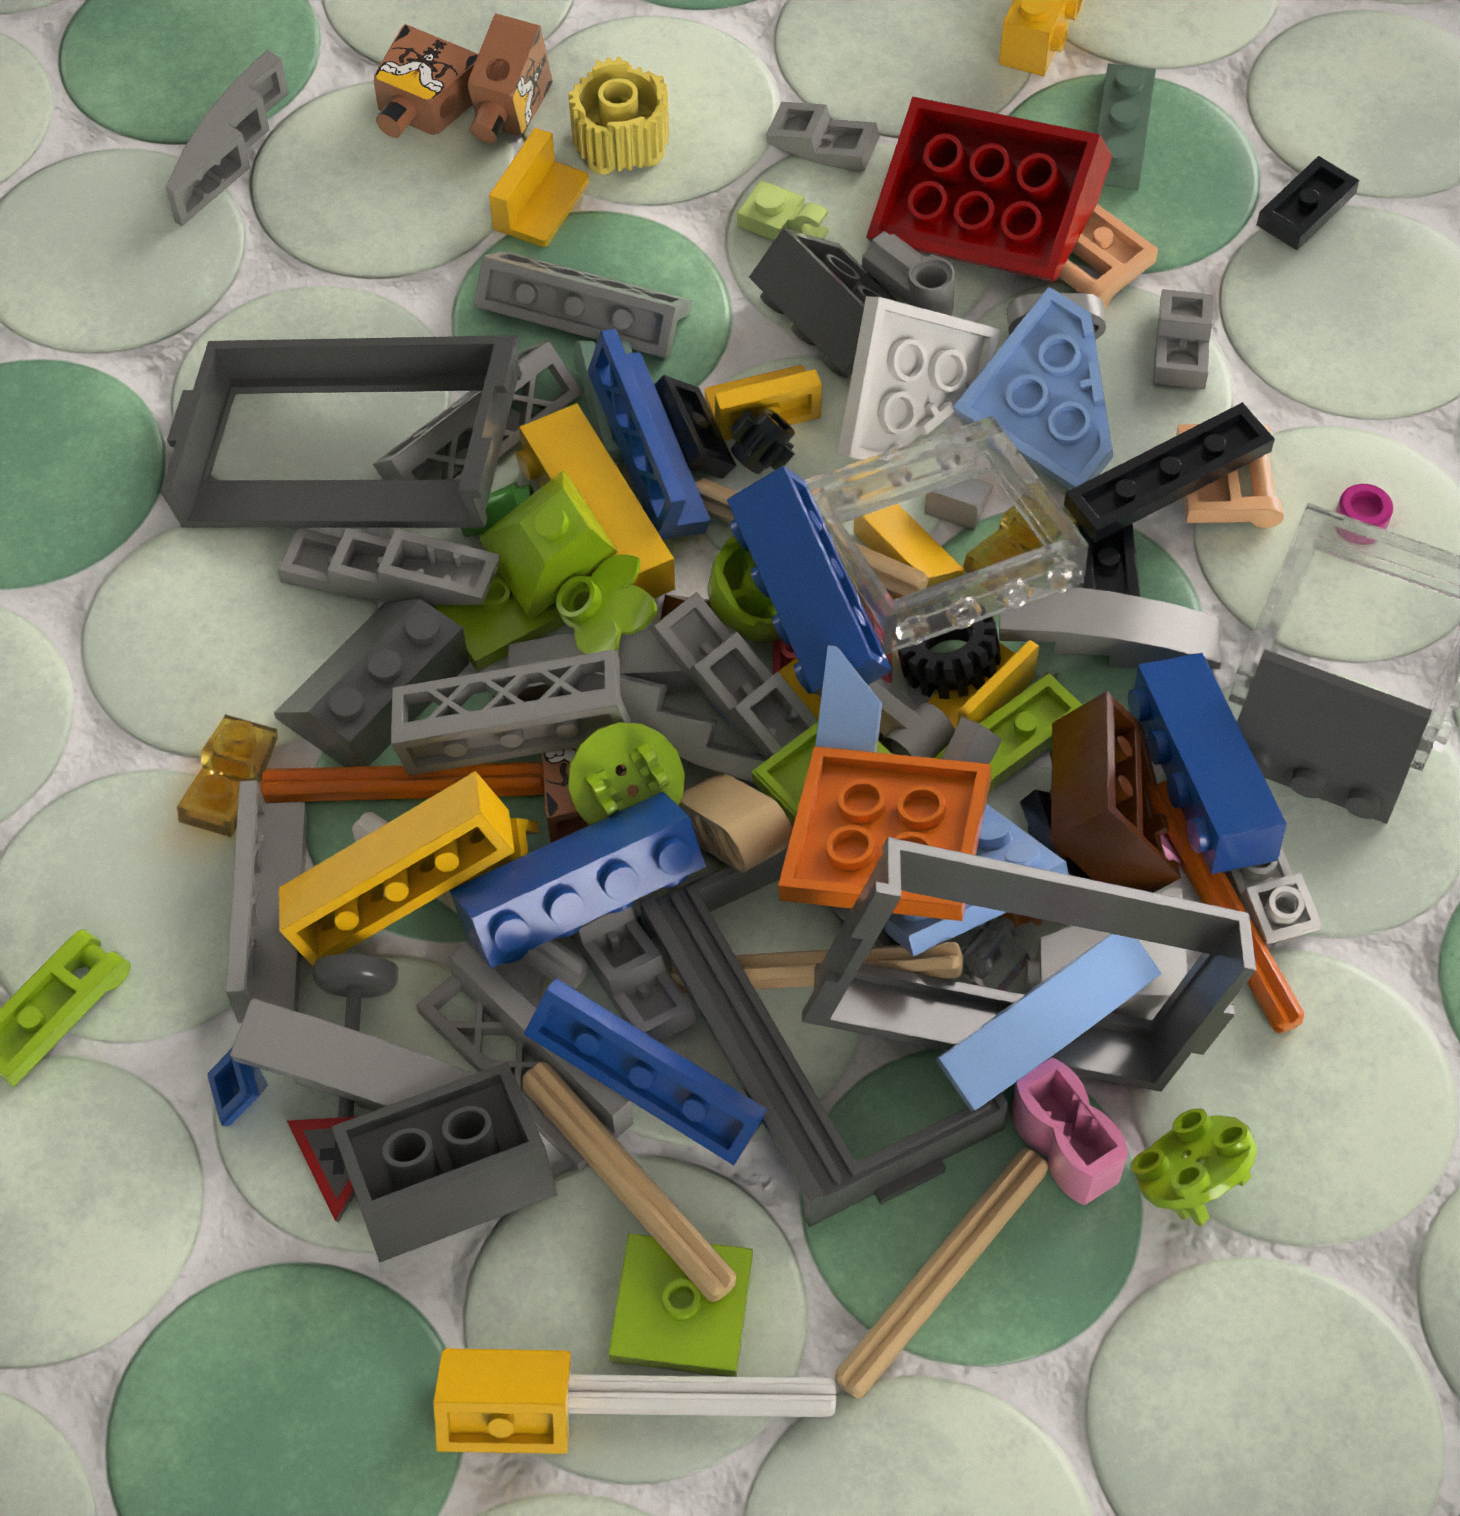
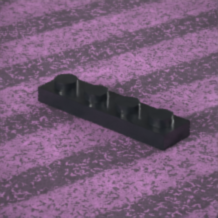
M1242 402L1067 491L1064 506L1093 542L1096 543L1272 452L1275 438Z

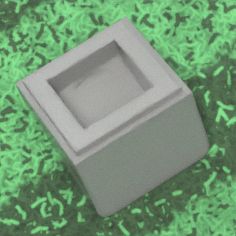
M943 469L926 493L925 514L975 530L992 493L993 485Z

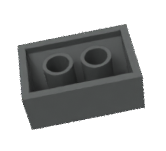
M786 228L782 229L749 276L763 291L760 295L761 300L774 311L785 314L794 323L791 327L793 333L807 344L817 346L825 355L822 359L823 363L832 372L843 378H848L849 375H852L866 296L882 297L897 301L839 243Z
M422 599L385 602L274 712L275 718L342 766H370L391 744L392 688L457 677L469 665L463 627ZM433 701L409 705L408 722L414 721Z
M1264 649L1237 723L1264 778L1290 787L1301 796L1320 798L1344 807L1357 817L1376 819L1387 824L1432 710Z
M508 1062L331 1126L379 1263L558 1195L545 1145Z

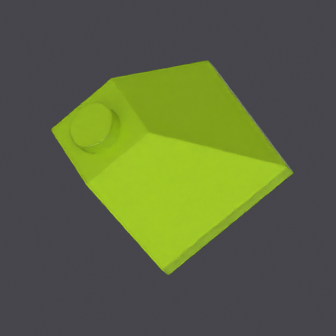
M563 470L478 537L486 551L500 554L501 561L498 570L530 619H534L556 601L559 589L568 579L575 576H588L604 560L618 552L568 474Z

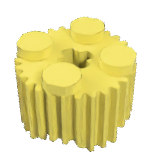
M610 57L606 58V62L597 60L596 65L592 67V72L589 71L587 73V78L581 77L579 79L580 84L575 83L574 90L568 92L572 143L575 145L576 152H580L582 159L587 158L589 170L600 175L609 174L615 168H617L618 172H621L623 168L631 171L633 166L642 168L643 165H657L664 157L665 144H668L669 136L668 91L663 76H656V74L650 71L643 73L641 67L632 69V65L622 60L621 57H617L614 61Z

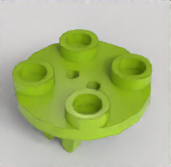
M617 722L596 729L579 744L568 764V790L575 810L588 825L594 824L661 792H664L677 805H679L683 797L685 772L678 751L662 733L641 723ZM624 765L626 768L625 774L618 776L615 772L616 767ZM630 785L637 787V793L634 796H629L627 793V788Z
M1196 1108L1180 1114L1173 1122V1129L1156 1140L1149 1149L1137 1154L1132 1160L1131 1169L1137 1178L1139 1189L1145 1199L1156 1207L1175 1210L1177 1215L1183 1220L1190 1215L1194 1223L1201 1227L1210 1218L1205 1203L1221 1197L1237 1184L1244 1186L1252 1178L1249 1170L1254 1164L1258 1148L1249 1126L1236 1117L1208 1116L1204 1109Z

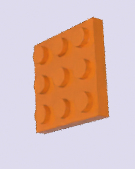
M814 746L778 883L780 901L852 909L882 856V846L887 837L976 855L991 783V764ZM901 890V898L892 913L963 921L966 904Z

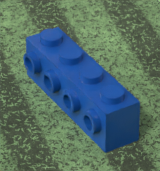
M783 465L728 498L727 502L735 518L730 521L731 530L738 543L745 550L750 551L756 565L751 568L753 580L765 597L771 598L777 614L772 616L774 627L784 643L788 646L791 645L799 662L794 664V671L805 691L809 694L814 693L820 697L822 696L828 645L837 646L868 685L892 672L893 670L806 481Z
M1203 652L1139 664L1134 689L1128 692L1129 711L1142 723L1147 734V745L1153 764L1161 765L1166 775L1167 792L1172 806L1176 809L1181 808L1187 821L1188 839L1195 853H1202L1211 874L1278 861L1287 823Z
M661 792L449 890L468 941L491 969L499 964L516 962L522 959L529 950L554 938L571 936L578 932L582 925L607 913L624 911L631 907L637 899L660 888L679 885L688 878V875L706 867L690 816L664 792Z

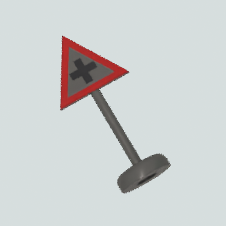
M329 955L315 961L313 980L321 990L333 995L346 997L344 1027L359 1031L361 999L381 996L391 992L398 980V967L394 962L371 955ZM339 1097L338 1118L287 1121L330 1212L338 1223L354 1198L355 1193L331 1126L359 1117L354 1116L355 1101Z

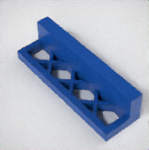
M616 329L601 330L588 368V374L644 511L662 540L706 533L711 519L641 352L626 354Z
M557 978L546 989L524 1032L525 1036L733 1166L758 1130L768 1110Z

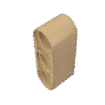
M721 772L684 791L678 806L690 816L699 847L739 872L745 873L788 848L793 828L783 809L771 797Z

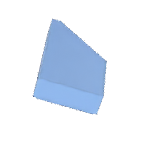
M828 645L815 746L877 752L883 703L851 665L837 646Z

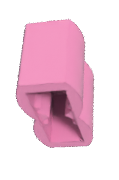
M1051 1057L1016 1082L1010 1108L1013 1124L1021 1138L1033 1150L1047 1157L1052 1177L1066 1195L1085 1206L1120 1182L1128 1156L1125 1139L1116 1124L1106 1114L1089 1105V1098L1084 1085L1067 1065Z

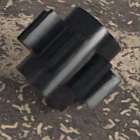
M764 408L757 416L746 409L730 428L734 432L731 437L736 441L730 448L732 454L742 465L756 474H761L769 466L774 470L783 465L785 466L795 455L792 451L794 445L789 442L795 435L793 428L779 414L769 408Z

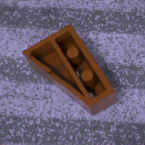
M1108 691L1053 722L1052 750L1050 751L1052 784L1050 789L1051 828L1049 830V837L1057 853L1065 859L1070 858L1095 881L1154 893L1181 879L1178 862L1173 859L1168 860L1165 857L1160 838L1161 835L1169 831L1166 815L1161 812L1155 815L1148 790L1158 784L1142 724Z

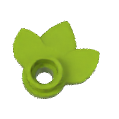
M632 555L609 557L600 564L591 576L572 577L559 589L556 605L560 617L566 625L574 629L576 646L584 654L616 649V652H618L621 634L632 635L645 629L656 616L657 606L653 597L642 588L633 585L640 570L641 561L638 557Z

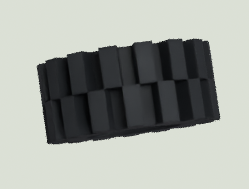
M947 594L937 595L938 604L931 605L928 598L920 601L921 611L917 612L911 607L905 613L906 621L900 620L897 625L898 635H895L901 669L904 678L908 679V684L914 690L920 686L922 695L931 697L934 690L937 689L939 699H949L950 690H958L960 698L969 695L967 686L972 684L978 691L985 684L984 676L991 678L997 672L996 665H1000L1001 654L996 623L989 608L983 610L982 602L975 598L968 605L966 595L957 594L954 602L948 601ZM960 640L967 642L961 648L951 652L939 653L930 651L932 647L944 641Z

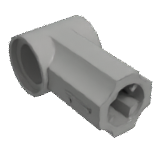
M885 231L872 239L869 248L862 255V268L908 302V305L952 316L955 271L949 261L941 257H924L895 234L889 235Z
M882 678L869 684V687L883 703L878 741L888 751L907 756L935 758L940 751L948 746L955 728L940 709L926 702L920 703L917 706Z

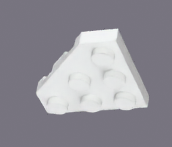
M866 296L837 455L874 464L892 466L906 454L904 448L919 435H928L954 413L953 406L995 355L1000 329L882 297Z

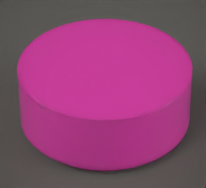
M1356 484L1348 487L1341 494L1336 509V519L1340 527L1348 534L1359 538H1373L1382 534L1387 529L1393 513V502L1390 496L1377 486Z

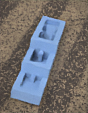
M1109 934L1027 991V994L982 1024L981 1028L935 1060L969 1110L976 1111L1090 1029L1162 973L1138 939Z

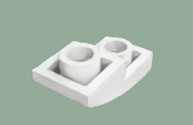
M1282 846L1278 861L1225 871L1227 878L1266 945L1321 929L1322 923L1301 872L1292 873Z

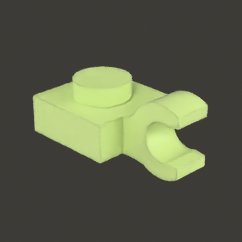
M762 180L737 212L738 227L773 241L783 228L824 239L829 233L827 227L821 226V223L828 215L826 208L815 203L805 205V196Z

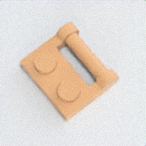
M1097 204L1072 253L1101 273L1102 276L1096 280L1067 259L1058 277L1079 293L1093 294L1103 301L1105 308L1116 293L1156 263L1158 248Z
M1178 424L1176 436L1199 424ZM1263 424V426L1271 433L1270 427ZM1269 453L1249 463L1253 496L1241 497L1237 469L1183 497L1186 523L1252 522L1258 528H1271L1280 524L1284 519L1283 508L1280 499L1275 497Z

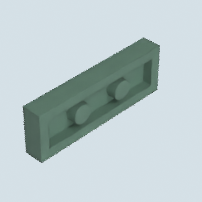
M1110 63L1107 65L1097 134L1101 135L1113 157L1103 185L1136 190L1139 188L1156 69Z

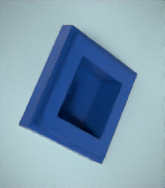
M232 1048L207 1074L221 1126H230L268 1086L259 1068L233 1060L230 1056Z

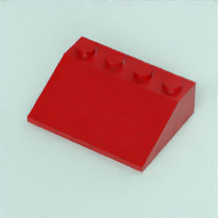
M912 96L866 238L872 241V239L885 231L889 235L895 234L917 252L1056 282L1098 203L1113 156L1101 135L1097 133Z

